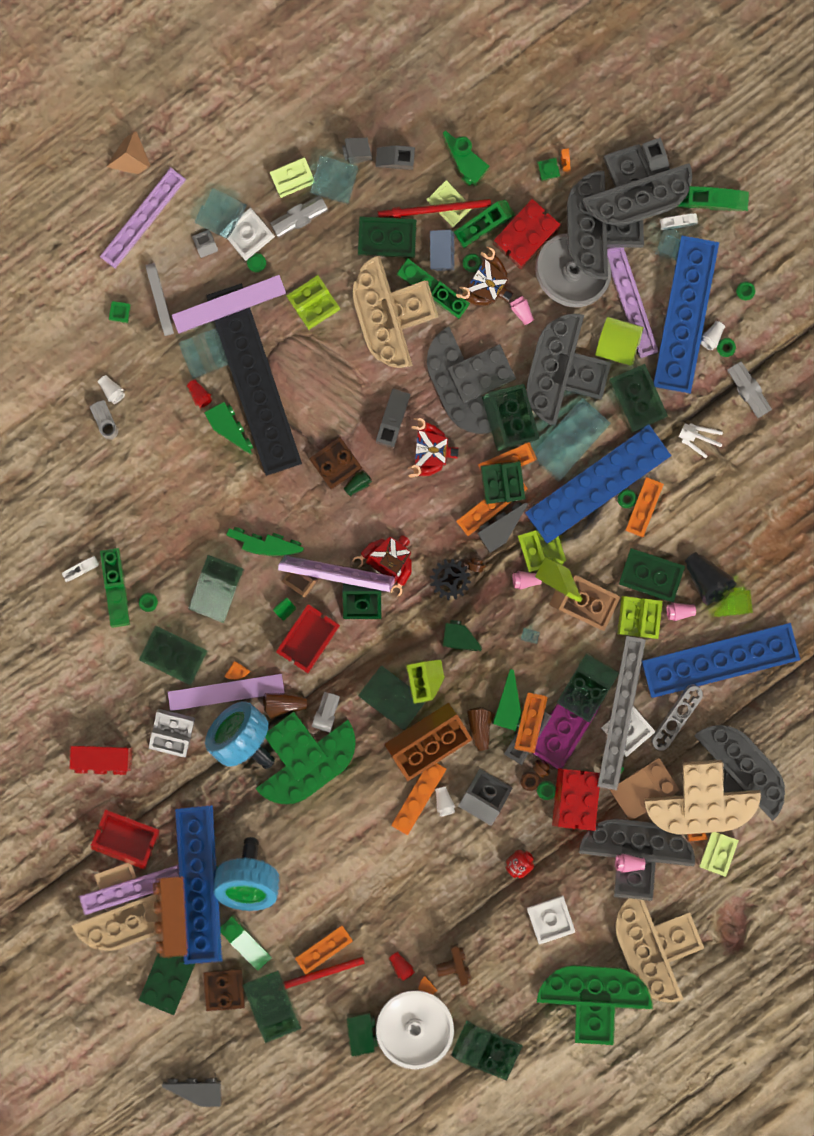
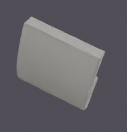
M158 709L148 749L186 758L195 718Z

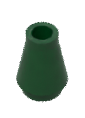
M364 470L358 471L344 487V490L351 497L355 493L369 487L373 481Z

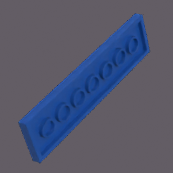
M681 235L653 387L691 394L719 242Z
M648 425L526 511L525 514L546 544H548L672 455L651 426Z
M791 623L644 660L642 665L650 696L655 698L685 690L691 684L701 686L799 661L800 656Z
M213 806L175 809L179 877H183L187 938V955L184 956V964L222 961L219 901L214 895V880L217 867Z

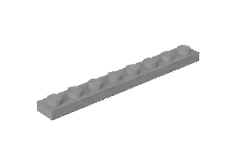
M626 636L598 787L618 790L646 643L645 639Z

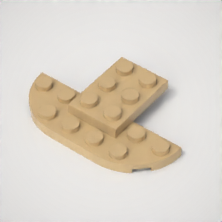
M376 256L362 266L353 286V300L368 349L377 360L391 367H410L413 365L402 330L438 318L428 281H422L391 293L381 257Z
M722 760L683 763L684 796L644 798V802L651 820L667 832L674 834L723 832L736 829L752 818L759 806L761 792L760 790L723 793Z
M125 863L94 875V878L100 890L135 879L136 875L132 865ZM156 894L145 898L142 896L106 908L107 912L73 924L71 927L83 943L98 950L112 951L129 946L159 934L155 933V922L158 921V914H154V902H157Z
M627 898L619 909L615 927L618 942L630 971L644 981L653 999L661 1002L684 1000L669 962L704 949L690 912L654 926L645 901Z

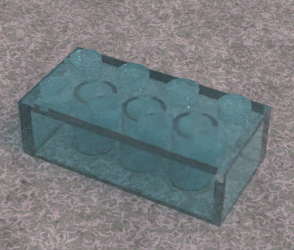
M582 398L534 451L537 457L535 462L560 482L611 423Z

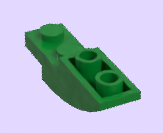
M690 186L686 198L675 208L748 211L749 192L725 188Z
M408 258L396 273V275L410 284L409 286L422 281H428L434 303L460 319L470 305L465 299L457 298L456 292L441 281L436 280Z
M234 526V529H228L226 535L243 542L242 550L253 554L289 556L304 551V548L301 547L302 543L292 539L290 542L284 541V536L273 533L272 536L267 535L266 540L262 541V536L252 533V536L244 534L245 530Z
M120 549L101 550L100 555L110 626L114 628L130 625L129 605Z

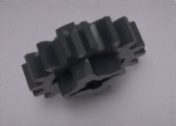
M445 559L444 565L437 563L438 570L432 569L435 576H430V579L434 580L430 585L436 586L434 593L440 592V598L446 595L447 600L450 599V596L457 600L458 594L463 597L464 593L462 591L469 590L466 584L471 583L470 580H467L471 573H465L468 567L462 568L461 561L454 564V559L451 560V563H448ZM451 567L457 568L461 573H454ZM444 569L445 575L443 578L438 579L440 571ZM450 574L455 578L460 577L453 581V585L442 581H445ZM463 580L462 587L457 591L456 585L458 581ZM440 586L448 587L450 592L442 590Z

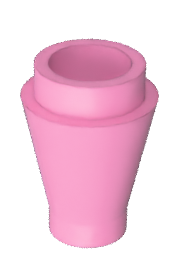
M523 295L510 302V309L524 325L534 320L528 301L524 299Z
M517 571L512 576L513 587L519 590L540 585L542 581L535 577L536 573Z
M672 602L666 608L668 620L677 621L695 616L696 607L694 604Z
M622 853L616 856L615 868L621 873L644 870L645 859Z

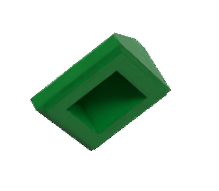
M285 598L273 611L284 621L296 610V607L288 598Z

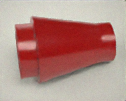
M196 379L187 384L196 406L204 408L212 402L211 394Z
M398 951L389 957L398 979L401 978L402 981H405L415 973L414 967Z

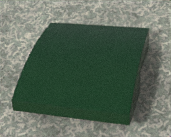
M521 461L480 466L485 504L525 499Z

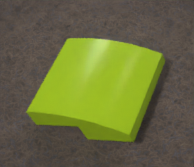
M318 275L286 295L308 330L340 310V307Z
M607 317L595 355L632 366L644 327Z
M537 530L518 536L529 572L539 570L545 557L551 560L556 557L563 562L567 561L559 536L546 544Z
M622 596L617 634L658 639L663 601Z

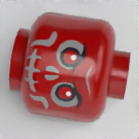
M516 850L507 858L505 868L512 877L524 878L534 869V857L529 851Z

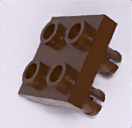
M341 437L309 458L331 490L362 469V466Z
M458 944L451 945L453 958L450 961L436 964L438 977L456 973L459 976L461 986L468 985V979H471L468 966L464 967L463 961L466 960L463 947L459 948Z
M242 969L203 972L206 1011L245 1008Z

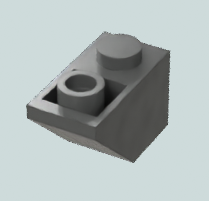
M661 137L642 144L641 149L652 175L670 170Z
M368 138L345 139V145H342L344 159L349 160L350 165L372 160Z
M397 145L377 147L375 167L413 170L415 147Z

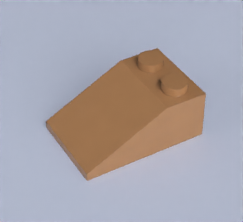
M572 574L582 598L581 602L556 590L549 605L605 631L620 596Z
M660 758L654 759L619 782L618 790L609 789L631 821L647 812L644 798L671 797L680 791Z

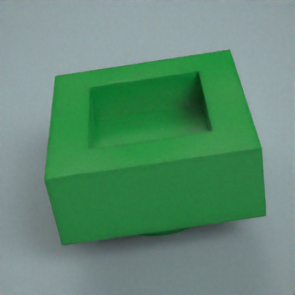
M556 158L537 162L541 182L560 178Z
M112 301L109 321L128 323L131 304Z

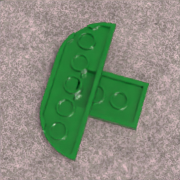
M295 712L267 731L266 740L286 766L258 786L256 790L264 798L272 802L294 804L305 800L338 776L349 765L355 752V733L349 720L319 742L315 741Z
M572 965L560 968L543 982L537 997V1003L576 1005L575 1043L614 1045L616 1007L653 1009L652 996L644 981L631 971L615 967Z

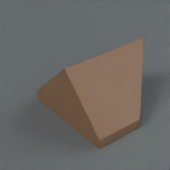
M137 131L131 133L122 141L108 163V168L141 174L150 167Z
M288 572L281 582L304 598H307L320 578Z

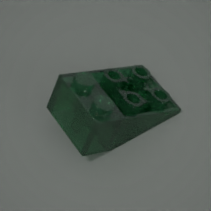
M208 555L188 609L224 623L245 569Z
M586 652L556 703L590 723L618 677L619 671Z
M279 970L243 984L244 991L265 1043L301 1029L299 1015Z
M467 1020L451 1056L461 1063L507 1081L523 1045Z

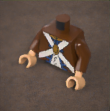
M486 246L489 253L486 255L481 252V256L486 259L468 287H459L463 290V294H456V297L463 298L475 306L494 304L498 297L508 303L514 294L505 288L509 280L507 278L508 273L502 261L495 255L494 249Z

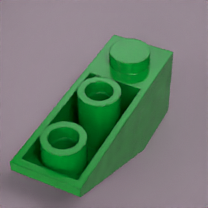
M223 402L204 412L216 433L249 455L252 454L251 449L254 447L249 438L244 439L242 435L244 429L240 421L235 422L232 417L235 415V412L230 404L227 406Z

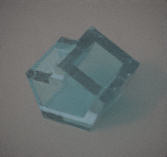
M523 628L521 640L537 644L540 632Z

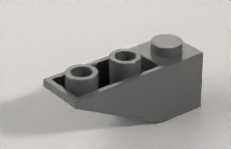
M392 388L376 438V444L395 448L411 394Z
M521 502L511 507L512 512L507 515L503 512L495 517L496 522L491 525L486 523L479 528L480 532L477 535L489 554L507 542L526 509L527 503L523 505Z
M169 1078L167 1082L162 1083L163 1088L200 1107H221L222 1105L221 1081H217V1078H205V1081H198L197 1078H186V1081L178 1082L177 1078Z

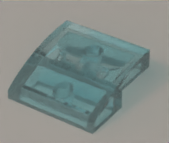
M320 156L310 193L349 204L358 166Z
M212 188L205 206H201L194 223L228 239L238 224L247 204Z
M217 328L179 343L192 379L229 365Z

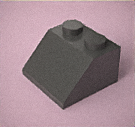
M479 769L458 807L485 823L492 825L513 788Z

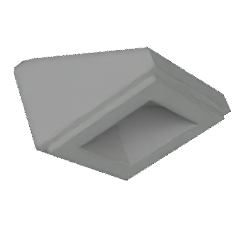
M209 229L192 236L201 258L218 251Z

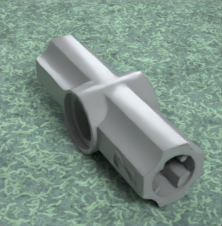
M319 195L303 205L299 204L291 208L287 214L277 218L270 224L279 238L295 228L304 227L311 222V219L328 211V208Z
M742 361L727 370L735 382L741 398L749 404L757 419L772 410L762 394L760 385L750 376Z

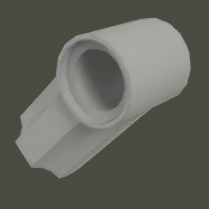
M105 400L98 401L90 406V410L102 436L109 440L114 439L118 435V427L112 418ZM106 426H113V431L110 434L104 433Z
M324 692L312 727L331 732L340 696Z

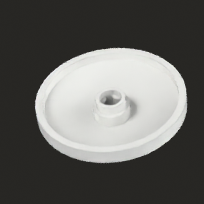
M412 990L394 996L384 1005L377 1020L376 1033L380 1048L392 1062L404 1068L422 1069L437 1063L447 1053L452 1044L454 1025L448 1008L438 997L428 992Z

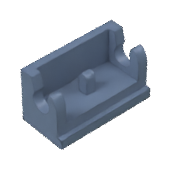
M452 230L430 231V269H435V271H455L454 232Z

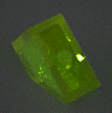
M745 587L734 588V592L728 593L712 613V617L753 613L750 590H745Z

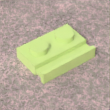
M305 157L270 171L280 198L315 184Z
M447 180L426 199L431 205L466 202ZM472 209L439 213L454 227Z
M711 832L699 867L726 877L739 840L717 832Z

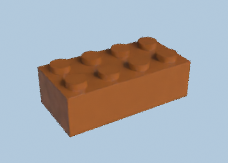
M448 702L384 743L406 780L409 781L473 739Z
M183 877L156 878V882L153 883V894L157 896V902H154V914H158V921L155 922V933H159V941H156V952L160 953L161 957L187 955Z

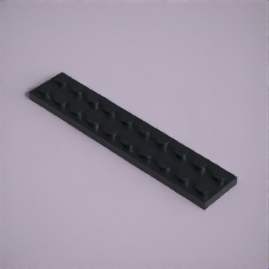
M241 283L206 295L207 301L243 289V285ZM250 307L214 320L265 475L269 476L302 465Z

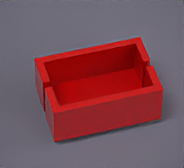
M533 199L493 240V245L505 256L508 250L511 252L508 259L520 270L560 228V223L549 213L544 215L545 210Z
M307 604L276 651V653L290 662L294 659V665L308 674L340 628L339 624L327 616L322 619L323 614Z
M70 746L69 769H74V773L86 774L88 770H94V774H107V771H113V775H126L128 771H131L132 748Z
M558 768L552 826L595 831L600 773Z
M105 810L99 823V830L97 829L91 843V849L145 870L158 839L159 830Z

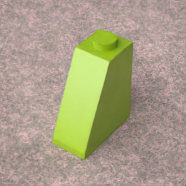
M434 660L407 665L414 703L433 700L445 679L442 661Z

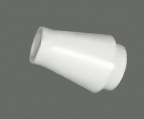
M715 321L702 335L700 344L708 350L716 348L725 325Z
M107 375L99 379L98 383L109 402L116 404L125 396L124 389L113 382Z
M447 788L435 789L437 812H439L440 816L455 813V805Z

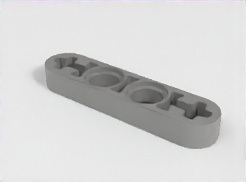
M155 262L147 264L145 266L164 335L174 334Z
M691 684L685 688L654 733L652 744L657 750H665L669 747L701 701L703 693L697 685ZM697 690L696 693L698 694V696H693L690 699V702L693 703L690 706V704L687 701H684V698L689 700V698L691 697L689 692ZM680 705H686L688 707V710L685 714H679L677 712V709ZM671 720L677 723L674 730H668L666 727L667 723ZM664 729L666 733L670 734V737L666 734L664 737L665 743L658 745L657 738L661 739L664 736L662 732Z

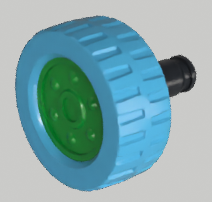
M242 701L229 706L215 719L205 738L207 751L225 766H236L249 757H252L264 769L270 768L275 762L274 756L270 755L261 746L268 731V721L249 702Z
M254 837L244 839L242 858L228 860L219 865L216 870L214 895L220 903L227 907L243 911L263 910L271 907L278 898L279 874L273 866L257 860L259 841Z

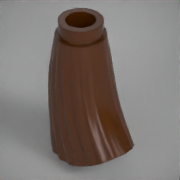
M265 693L263 698L264 711L271 719L283 713L300 711L307 708V698L292 694Z
M483 707L467 710L468 720L477 751L488 750L489 730L495 714Z

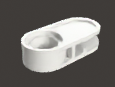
M697 214L660 219L661 230L698 224Z
M93 556L64 571L62 576L65 578V582L71 581L94 569L99 563L96 557Z

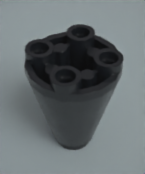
M697 552L691 554L685 560L695 587L706 606L713 602H720L725 597L724 593L727 590H732L737 585L732 576Z

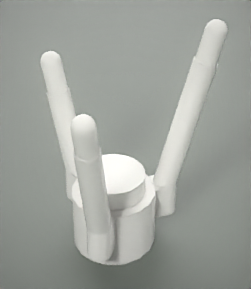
M685 423L679 435L683 439L682 443L690 446L704 458L707 457V454L690 442V440L694 442L696 437L722 447V443L700 435L697 431L723 434L722 431Z

